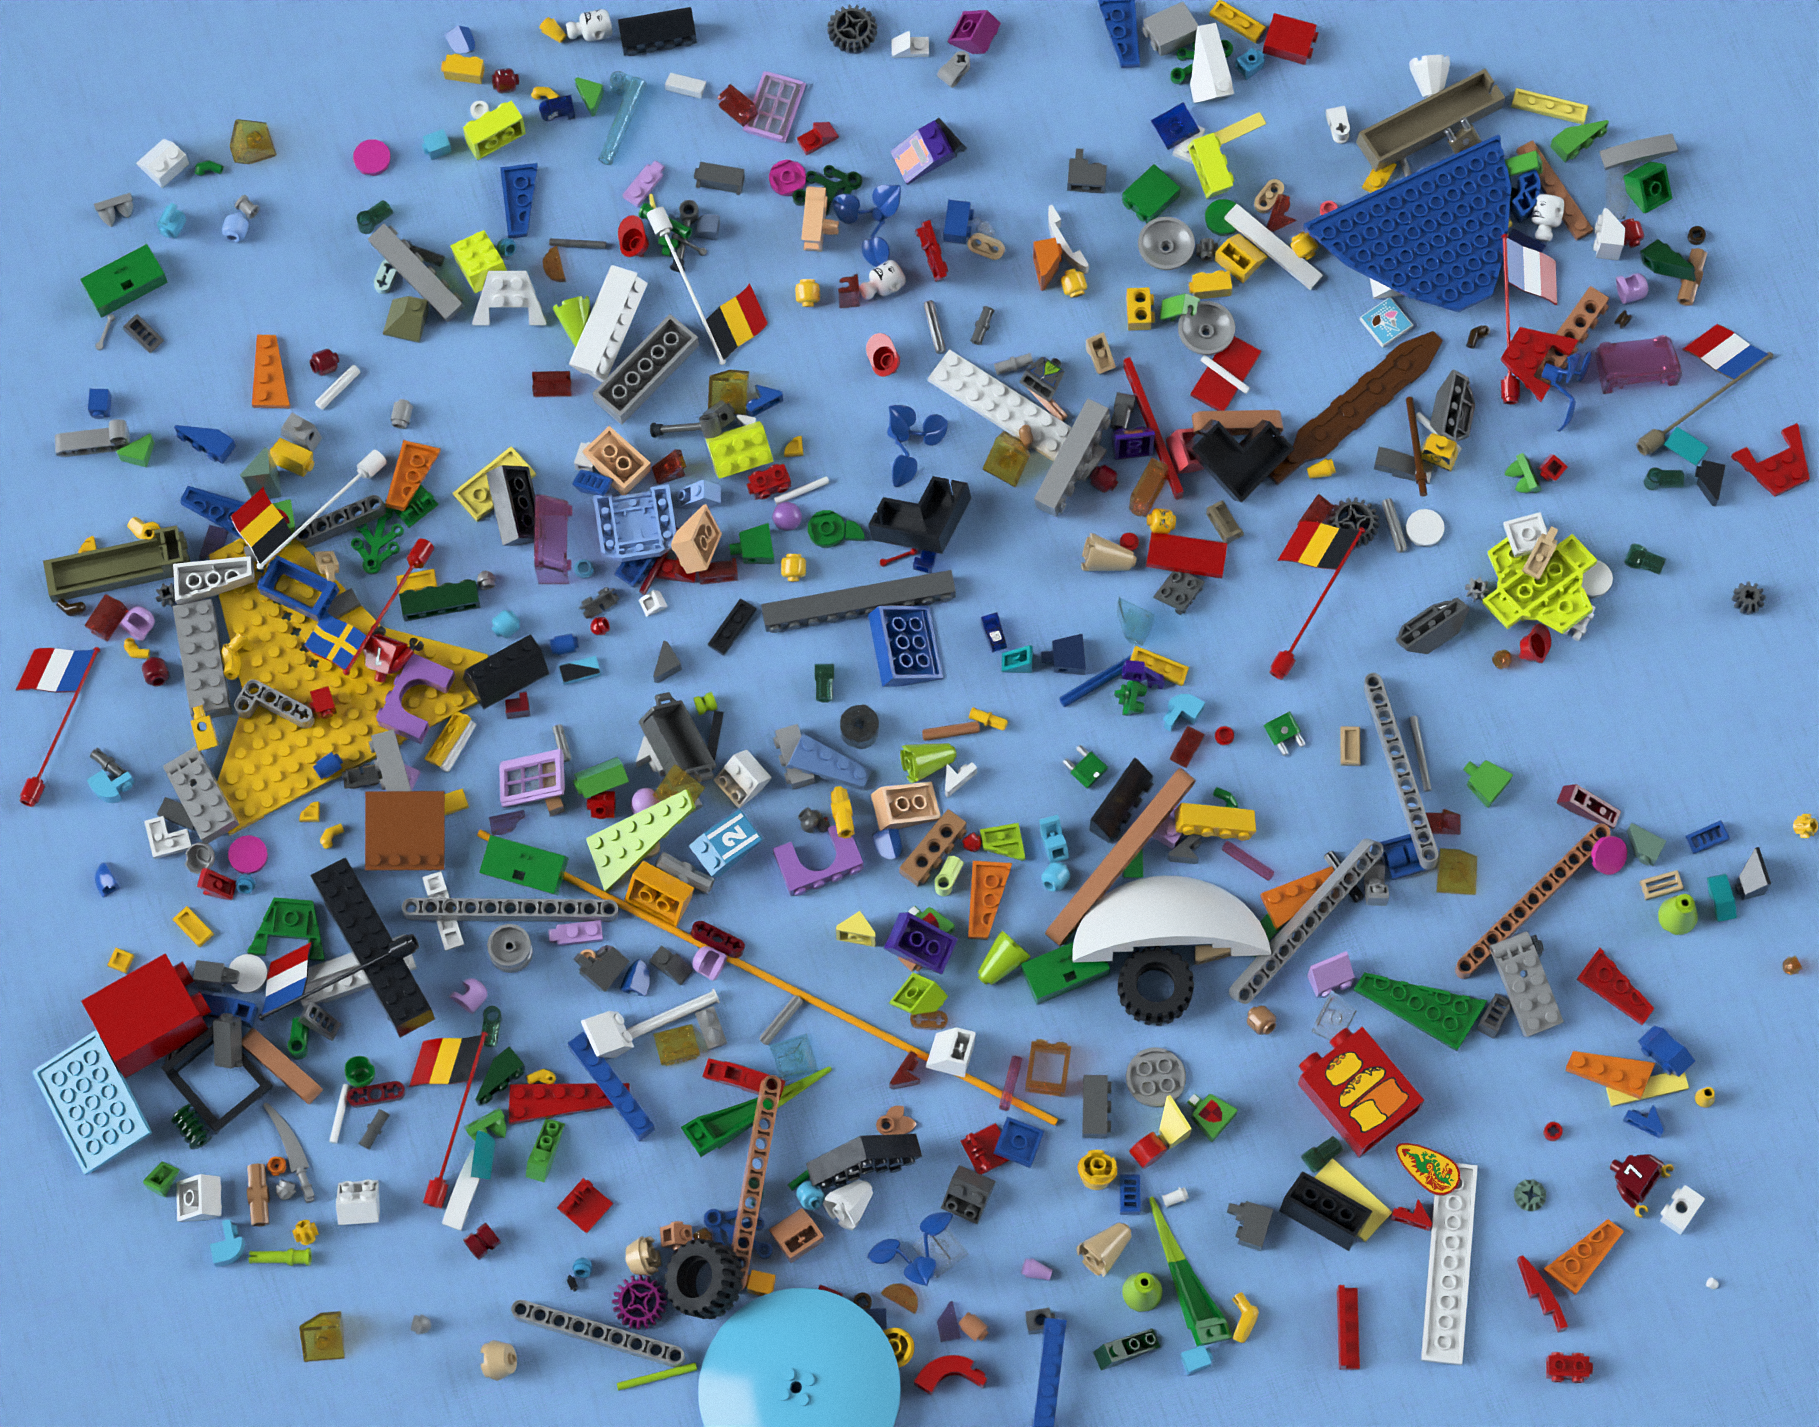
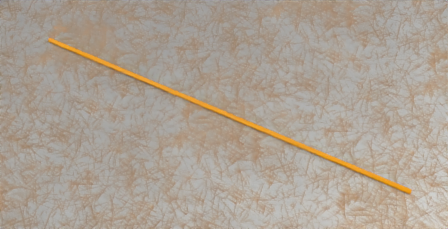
M481 829L477 834L478 837L486 841L489 840L491 835ZM567 872L564 873L563 880L603 900H613L619 908L699 948L707 946L695 940L691 934ZM727 955V962L793 995L799 996L818 1008L926 1062L928 1061L930 1054L739 958H732ZM968 1073L965 1074V1078L956 1076L1054 1126L1058 1122V1118Z

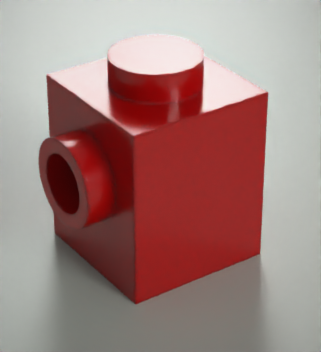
M1549 454L1538 467L1541 471L1540 476L1546 481H1556L1568 468L1554 454Z
M329 686L310 691L312 702H309L312 713L317 714L318 719H327L337 713Z

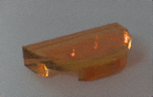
M555 246L550 248L543 258V270L551 280L566 282L558 247Z
M901 1283L892 1284L881 1292L882 1296L916 1314L918 1298L909 1286Z

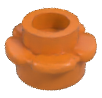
M277 1156L270 1158L267 1163V1170L274 1176L284 1173L287 1168L285 1159Z

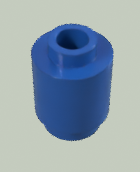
M572 633L555 636L554 639H550L553 655L557 654L559 656L574 653L576 648H579L577 636L573 637Z
M330 752L318 760L313 768L321 779L324 777L328 778L342 769L340 764L343 761L337 753L333 755Z

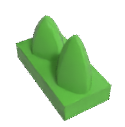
M1524 453L1517 455V460L1511 463L1505 471V475L1509 477L1524 475L1516 485L1515 490L1518 492L1527 493L1533 491L1537 493L1541 491V486L1528 456Z
M500 1108L464 1126L467 1134L474 1141H476L477 1131L487 1133V1126L495 1135L501 1138L506 1136L505 1116Z

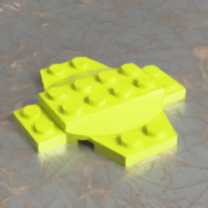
M1573 534L1556 546L1539 580L1522 572L1530 554L1515 558L1508 537H1506L1488 551V557L1498 577L1497 589L1483 599V604L1507 630L1520 620L1522 622L1525 620H1538L1564 634L1593 612L1584 588H1582L1583 574L1597 564V559Z

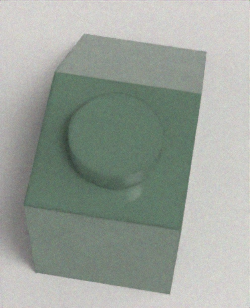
M1631 823L1627 834L1635 857L1645 865L1654 866L1666 840Z

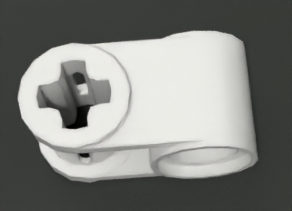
M1345 106L1326 109V118L1333 140L1339 144L1346 143L1349 139L1350 125Z

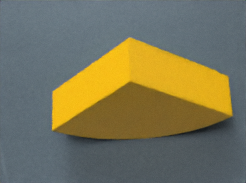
M797 436L788 443L784 450V457L803 456L802 436Z
M94 536L88 537L78 553L97 549Z
M313 802L301 812L299 821L320 822V802Z

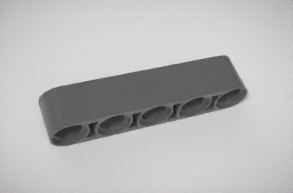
M368 496L314 519L295 538L304 547H312L382 517L386 513L387 507H385V503L379 496ZM380 503L376 509H372L375 504ZM358 511H362L359 516H355ZM344 518L341 524H337L340 519ZM326 526V529L320 532L321 527ZM309 533L307 538L302 539L303 535Z

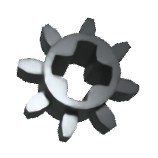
M1211 238L1201 239L1200 244H1196V256H1201L1202 261L1214 260L1215 253L1219 249L1218 243H1214V240Z
M163 583L160 590L156 589V592L160 595L156 597L157 602L162 601L163 607L166 605L173 607V604L176 602L174 585L171 583L168 586Z

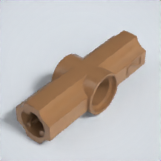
M1691 249L1688 262H1691L1695 267L1696 280L1681 279L1680 283L1682 284L1677 297V301L1681 305H1693L1697 288H1699L1704 272L1702 270L1707 257V252L1703 249Z
M251 1164L247 1166L249 1185L247 1187V1199L250 1205L251 1225L260 1227L269 1224V1188L266 1184L265 1164Z

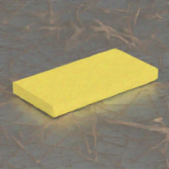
M512 446L452 493L476 522L480 521L494 509L486 473L501 465L529 466ZM529 466V471L532 479L536 476V473Z
M1333 1158L1314 1177L1372 1210V1214L1359 1236L1364 1242L1392 1214V1211Z

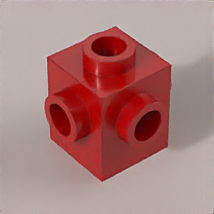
M604 791L591 796V798H587V810H591V818L606 819L615 817V791Z

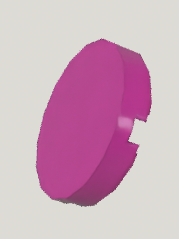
M368 139L361 142L353 153V161L356 168L362 174H370V176L383 173L388 168L391 160L388 147L382 141L376 139Z
M786 159L777 162L769 173L771 188L782 196H792L795 190L803 189L806 184L805 169L800 163Z
M252 835L242 836L231 844L228 851V859L231 866L237 872L242 874L256 873L267 862V848L258 837Z
M1613 835L1600 838L1595 843L1591 852L1593 867L1598 872L1606 875L1618 872L1624 866L1627 859V847L1623 840Z

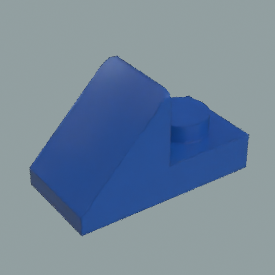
M755 385L759 399L754 398L748 402L746 413L748 416L754 417L783 402L782 392L761 385Z
M1652 1105L1647 1117H1643V1114L1637 1110H1628L1623 1119V1122L1657 1138H1660L1664 1131L1654 1105Z

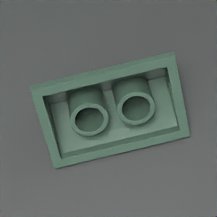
M264 447L240 474V477L251 497L264 487L269 499L281 497L280 473L268 448Z

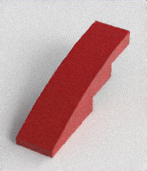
M1523 1255L1519 1256L1517 1263L1529 1298L1538 1297L1543 1315L1552 1314L1558 1333L1566 1331L1568 1328L1567 1322L1551 1289L1531 1263Z

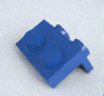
M652 557L622 562L614 575L631 587H634L636 583L640 585L646 576L643 572L646 568L651 569L656 559Z

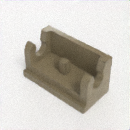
M1223 500L1207 507L1206 515L1224 543L1229 544L1244 536L1242 529L1239 528Z

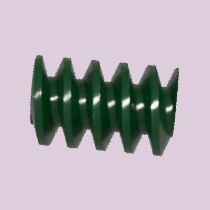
M188 1104L176 1111L171 1121L173 1124H176V1129L181 1131L180 1134L182 1137H185V1142L190 1143V1149L194 1150L207 1144L213 1136L206 1137L209 1130H201L205 1124H197L200 1117L193 1118L196 1111L189 1112L188 1110L192 1106Z

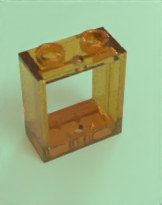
M1151 458L1130 496L1129 509L1133 514L1147 517L1167 481L1168 465Z
M1043 1039L1032 1041L1025 1092L1065 1097L1071 1046H1067L1068 1044L1064 1042L1051 1044ZM1036 1051L1065 1055L1061 1084L1032 1080Z

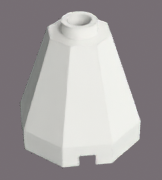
M1441 54L1422 56L1421 61H1418V58H1413L1409 62L1410 71L1424 98L1444 90L1450 66L1449 56L1444 58V55Z
M858 1179L830 1192L825 1197L823 1206L833 1220L836 1217L840 1220L838 1224L841 1227L853 1230L858 1225L873 1195L872 1186L867 1181Z

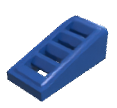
M581 469L572 485L581 493L604 496L613 480L609 477Z
M1722 820L1685 836L1693 854L1730 840ZM1717 828L1719 829L1722 837L1718 838L1715 829ZM1711 831L1715 840L1711 841L1707 832ZM1704 834L1708 843L1704 844L1700 835ZM1694 837H1697V840L1700 844V847L1698 848L1694 843Z
M1120 1174V1215H1140V1175ZM1124 1180H1136V1184H1124ZM1124 1188H1136V1191H1124ZM1124 1196H1136V1199H1124ZM1124 1203H1136V1206H1124Z

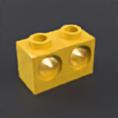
M1150 287L1127 288L1128 331L1151 330V324L1155 323V312H1151V305H1154V295L1150 294ZM1137 298H1142V299H1144L1145 301H1144V302H1137L1136 299H1137ZM1142 315V316H1144L1146 319H1144V320H1139V319L1137 318V316Z

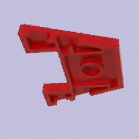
M928 220L921 224L922 227L916 229L915 233L920 238L922 250H925V255L928 258L927 262L935 282H938L947 276L948 267L946 262L942 260L941 247L936 241L931 221Z
M1519 327L1500 360L1526 385L1527 389L1529 388L1533 392L1536 399L1542 402L1550 389V385L1534 377L1535 373L1551 348L1570 356L1578 340Z
M1797 423L1781 431L1790 448L1759 463L1755 461L1748 447L1731 455L1735 462H1739L1745 468L1744 470L1746 472L1749 471L1774 497L1810 479Z

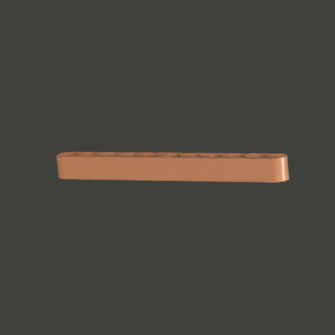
M1179 768L1048 927L1045 935L1059 946H1062L1080 925L1088 910L1104 896L1193 787L1196 779L1182 768Z
M1601 823L1594 826L1458 960L1455 973L1459 978H1469L1492 956L1490 951V945L1492 944L1487 941L1488 938L1496 939L1497 943L1510 938L1591 858L1592 849L1600 839L1597 837L1596 832L1604 833L1605 837L1610 835V829L1607 825ZM1582 845H1589L1591 851H1585ZM1569 858H1575L1578 864H1571ZM1561 871L1565 877L1559 878L1555 872ZM1542 885H1549L1551 887V890H1543ZM1528 898H1535L1538 903L1531 904ZM1521 911L1524 917L1518 918L1514 912ZM1507 924L1511 930L1504 931L1501 925ZM1480 951L1483 957L1477 958L1473 952ZM1465 964L1470 970L1462 971L1460 965Z
M775 1075L766 1077L760 1084L731 1250L743 1261V1267L740 1269L743 1272L744 1278L741 1279V1284H743L742 1290L745 1288L781 1090V1081ZM768 1080L774 1082V1090L767 1088L766 1083ZM764 1100L771 1102L772 1107L770 1110L763 1107ZM760 1120L767 1121L768 1128L766 1130L760 1127ZM757 1139H761L764 1142V1149H759L756 1146ZM753 1159H758L761 1162L760 1169L753 1167ZM750 1179L757 1181L758 1186L756 1189L749 1186ZM747 1198L752 1199L754 1202L752 1209L747 1208L745 1205ZM743 1218H747L750 1221L749 1229L742 1226ZM739 1238L746 1240L747 1246L745 1249L739 1247Z

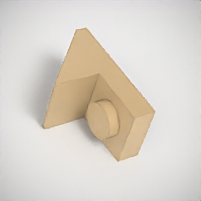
M1102 332L1087 338L1086 351L1091 355L1097 374L1116 368L1105 333Z

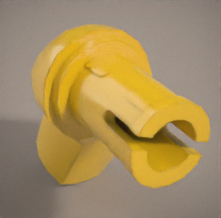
M138 517L131 518L127 524V527L139 539H152L156 537L154 530L161 529L156 522L145 523Z
M239 631L229 644L226 643L222 646L220 652L224 665V676L229 680H234L239 675L241 660L238 650L248 640Z
M1240 1292L1232 1298L1242 1313L1232 1339L1245 1343L1257 1321L1259 1311L1256 1306H1252L1243 1292Z

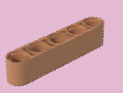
M1279 410L1199 411L1191 416L1195 435H1201L1199 431L1211 419L1219 421L1231 435H1248L1262 419L1270 421L1280 433L1284 430Z
M252 1027L244 1035L242 1047L307 1104L310 1105L323 1091L312 1078L256 1029Z

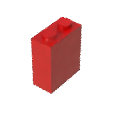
M1274 13L1264 43L1263 54L1306 65L1307 59H1311L1313 54L1312 42L1316 43L1319 32H1316L1317 25Z

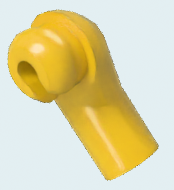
M536 86L531 93V96L536 100H539L541 96H546L553 103H556L560 98V95L549 87Z
M133 638L125 639L124 649L130 657L149 659L150 649H139Z
M341 823L324 831L320 838L323 848H331L333 846L331 841L333 837L344 833Z
M540 1069L526 1075L528 1084L538 1081L545 1084H553L556 1081V1076L553 1072Z

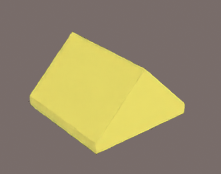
M858 911L836 926V940L871 947L876 946V933L861 911Z

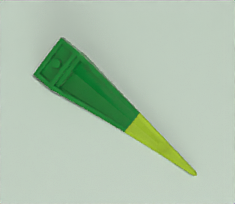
M826 1067L785 1086L777 1108L832 1070L831 1067ZM758 1097L732 1107L699 1116L681 1127L683 1133L700 1157L715 1148H722L753 1126ZM768 1100L763 1101V1107L770 1110L772 1107L771 1102Z
M1151 1196L1149 1202L1187 1328L1191 1329L1197 1347L1231 1339L1232 1335L1226 1318L1194 1273L1171 1233L1154 1197Z

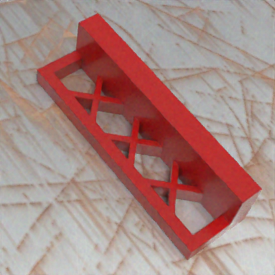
M1338 1285L1339 1370H1359L1358 1288H1345V1285Z

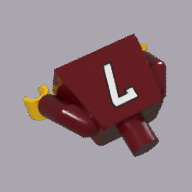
M1651 1154L1629 1155L1623 1163L1614 1159L1610 1165V1170L1616 1172L1614 1178L1617 1182L1616 1188L1619 1194L1631 1208H1635L1634 1213L1638 1218H1643L1639 1213L1640 1208L1646 1213L1648 1212V1208L1644 1205L1640 1206L1639 1202L1643 1203L1660 1175L1664 1178L1671 1177L1666 1172V1169L1674 1170L1671 1164L1663 1165L1664 1163Z

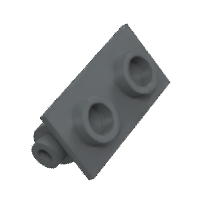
M605 587L598 591L599 595L592 599L590 596L581 602L582 606L578 608L585 609L583 612L584 617L592 619L601 613L600 604L603 605L605 610L617 604L619 597L616 593L612 594V591L615 589Z
M375 764L363 766L364 773H360L359 767L345 769L342 772L344 788L356 789L363 785H377L380 783L379 779L383 778L381 771L377 772Z

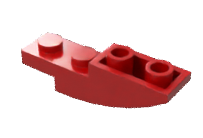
M708 1058L702 1077L759 1095L761 1082L770 1075L731 1062H722ZM780 1079V1081H781V1090H780L779 1100H780V1098H781V1095H782V1092H783V1089H784V1086H785V1082H786V1081H784V1080H782V1079ZM768 1080L766 1083L767 1088L774 1090V1082Z

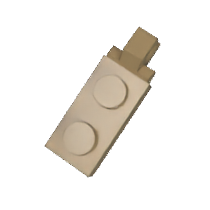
M1551 526L1547 535L1541 534L1522 569L1523 573L1537 580L1540 579L1557 546L1558 541L1554 537L1558 529Z
M334 551L314 552L319 572L326 574L327 581H335V573H339V563Z

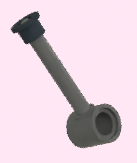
M685 200L680 204L679 211L683 225L690 227V224H694L699 218L698 205L693 200ZM687 210L694 211L692 214H685ZM679 241L677 256L685 271V261L683 258L686 244ZM673 259L670 269L680 272L675 259Z
M707 413L699 418L700 423L664 426L663 424L651 423L650 434L653 438H656L664 433L701 430L704 438H714L722 434L718 414Z

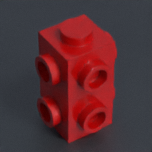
M775 464L765 471L753 472L751 476H748L749 483L746 484L749 494H753L755 500H763L776 492L783 493L791 487V479L784 464Z
M1552 1352L1546 1358V1379H1551L1552 1382H1564V1379L1572 1380V1383H1584V1380H1587L1593 1374V1362H1589V1356H1584V1353H1572V1356H1564L1562 1352Z

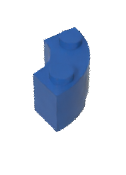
M1535 169L1518 178L1516 186L1519 195L1512 200L1510 210L1519 224L1531 216L1537 202L1536 197L1540 194V178Z
M1654 1025L1638 1040L1642 1046L1641 1051L1647 1057L1651 1056L1668 1075L1673 1074L1679 1077L1695 1062V1059L1686 1047L1674 1040L1664 1028Z

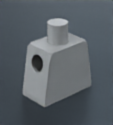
M295 413L290 414L281 428L282 437L311 452L315 450L322 439L314 424Z

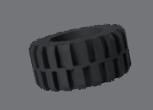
M1155 946V949L1150 950V947L1143 948L1142 952L1136 951L1133 953V957H1128L1120 970L1117 992L1120 997L1121 1006L1126 1008L1125 1012L1128 1015L1132 1014L1134 1016V1020L1138 1022L1140 1020L1145 1021V1025L1156 1023V1026H1161L1163 1022L1169 1024L1173 1022L1174 1018L1182 1016L1183 1011L1187 1010L1194 989L1193 973L1189 970L1187 961L1183 962L1182 956L1178 953L1174 955L1169 948H1166V951L1161 950V946ZM1158 970L1169 975L1174 982L1172 996L1161 1002H1152L1143 998L1137 990V981L1143 973Z
M697 1239L688 1241L686 1245H681L678 1248V1252L673 1253L671 1262L667 1264L666 1268H668L667 1274L665 1273L664 1280L667 1282L665 1284V1291L669 1292L667 1297L676 1310L685 1315L701 1319H715L717 1316H723L726 1313L725 1310L729 1311L734 1306L733 1302H737L739 1298L738 1293L740 1290L742 1291L743 1284H741V1279L744 1278L743 1272L740 1270L742 1269L741 1262L737 1261L738 1256L730 1247L710 1240ZM709 1262L712 1270V1280L707 1291L699 1296L696 1289V1278L702 1266Z

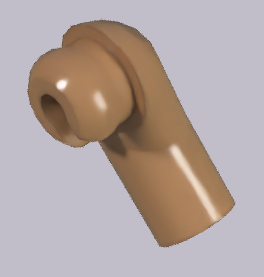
M1023 425L1019 429V436L1022 442L1019 451L1023 454L1028 453L1033 442V435L1029 425Z

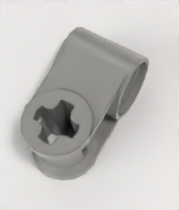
M965 51L955 53L941 67L937 77L951 88L955 87L970 69L968 53Z

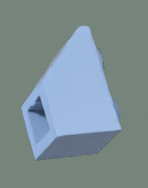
M702 480L678 489V508H700L705 504L710 508L720 504L721 485Z

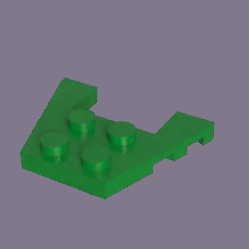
M274 897L247 953L266 956L269 936L306 939L308 943L313 942L309 960L325 961L314 902L311 900Z

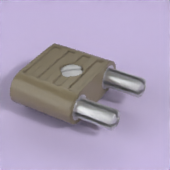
M1466 117L1460 119L1463 128L1453 134L1450 128L1445 130L1448 143L1455 154L1482 142L1472 124L1468 123Z

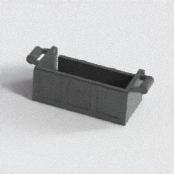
M670 692L655 695L656 706H653L638 722L672 787L675 788L713 779L712 771L717 765L683 701H676ZM670 700L669 703L661 704L662 701Z

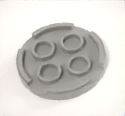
M1154 1047L1140 1051L1131 1060L1126 1071V1084L1130 1094L1138 1102L1149 1107L1165 1106L1166 1098L1169 1095L1175 1101L1181 1095L1186 1082V1072L1181 1060L1163 1048Z

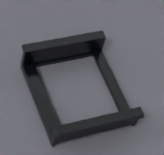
M212 1025L161 1068L167 1078L217 1135L224 1126L268 1090H271L273 1085L268 1080H265L242 1053L243 1067L260 1086L217 1120L178 1074L180 1070L214 1044Z

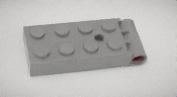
M197 746L163 765L173 788L200 839L204 843L208 844L240 825L202 752L198 751Z
M1526 931L1490 945L1491 954L1523 1036L1528 1037L1564 1023L1529 933ZM1522 970L1525 971L1524 977H1521L1520 972Z

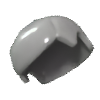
M198 842L192 844L185 853L187 858L185 866L192 873L199 874L202 868L210 869L215 861L214 850L207 843Z

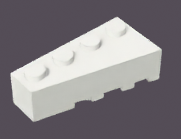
M251 556L173 564L175 601L177 605L200 601L255 582L254 563Z

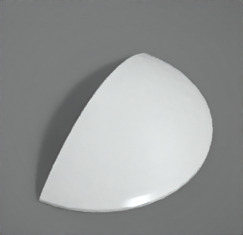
M1153 876L1131 881L1113 889L1088 910L1075 935L1073 962L1112 961L1113 952L1133 951V947L1212 944L1213 948H1230L1231 956L1271 955L1267 935L1259 920L1243 902L1231 893L1214 884L1190 877Z

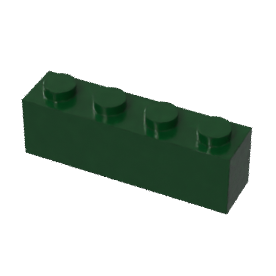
M465 579L455 584L444 583L439 587L426 586L422 590L417 591L412 589L405 590L399 594L404 622L481 608L476 581L471 579Z

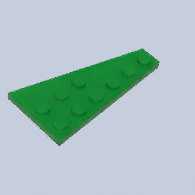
M1364 972L1354 988L1355 992L1455 1051H1458L1488 1001L1470 998V996L1452 994L1448 991L1427 986L1413 985L1405 981L1400 982Z

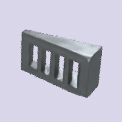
M138 314L123 326V330L150 354L164 341ZM138 323L140 326L133 331L132 328ZM142 328L145 329L140 336L137 335ZM149 333L151 336L143 341L142 338ZM155 338L156 341L149 346L148 343Z
M1496 993L1480 1020L1477 1030L1494 1039L1512 1007L1510 1000ZM1495 1003H1498V1004H1500V1005L1506 1007V1009H1503V1008H1501V1007L1495 1005ZM1493 1009L1494 1011H1496V1012L1502 1014V1016L1499 1015V1014H1497V1013H1495V1012H1493V1011H1491V1010ZM1488 1016L1498 1021V1023L1489 1019Z
M311 1001L305 1006L298 1022L331 1041L334 1040L341 1025L340 1022ZM324 1021L327 1022L325 1027L322 1026ZM330 1024L334 1026L331 1033L328 1031Z

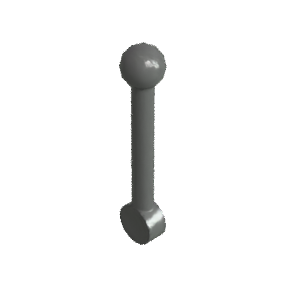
M674 233L672 235V239L678 240L686 244L687 246L695 249L699 252V255L704 256L707 253V250L705 248H699L693 245L692 243L679 237L677 233Z

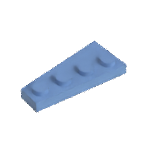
M804 733L786 768L802 770L803 773L820 775V778L827 780L829 778L837 780L838 783L861 790L871 773L867 768Z

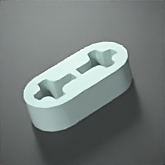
M386 259L381 263L374 279L375 290L380 294L390 291L398 274L394 267L387 274L386 267H389L391 264ZM385 278L386 285H383L381 288L379 283H383Z

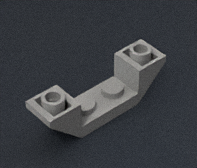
M1381 856L1364 875L1366 905H1387L1389 890L1388 885H1385L1384 856Z

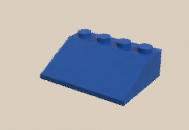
M878 606L868 614L882 687H900L943 679L929 606Z

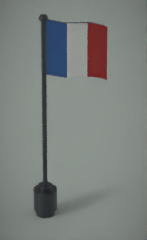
M406 934L389 943L388 953L305 993L308 981L309 956L313 942H310L271 962L267 974L266 998L262 1014H259L258 1018L260 1021H264V1018L389 956L399 961L416 952V949L419 948L418 941L413 934Z

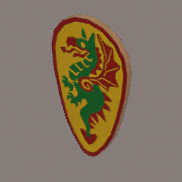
M1400 1143L1396 1146L1395 1151L1402 1166L1428 1192L1444 1196L1452 1193L1457 1188L1460 1181V1171L1452 1159L1418 1144Z

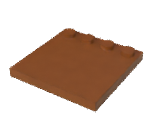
M365 791V871L445 870V791Z

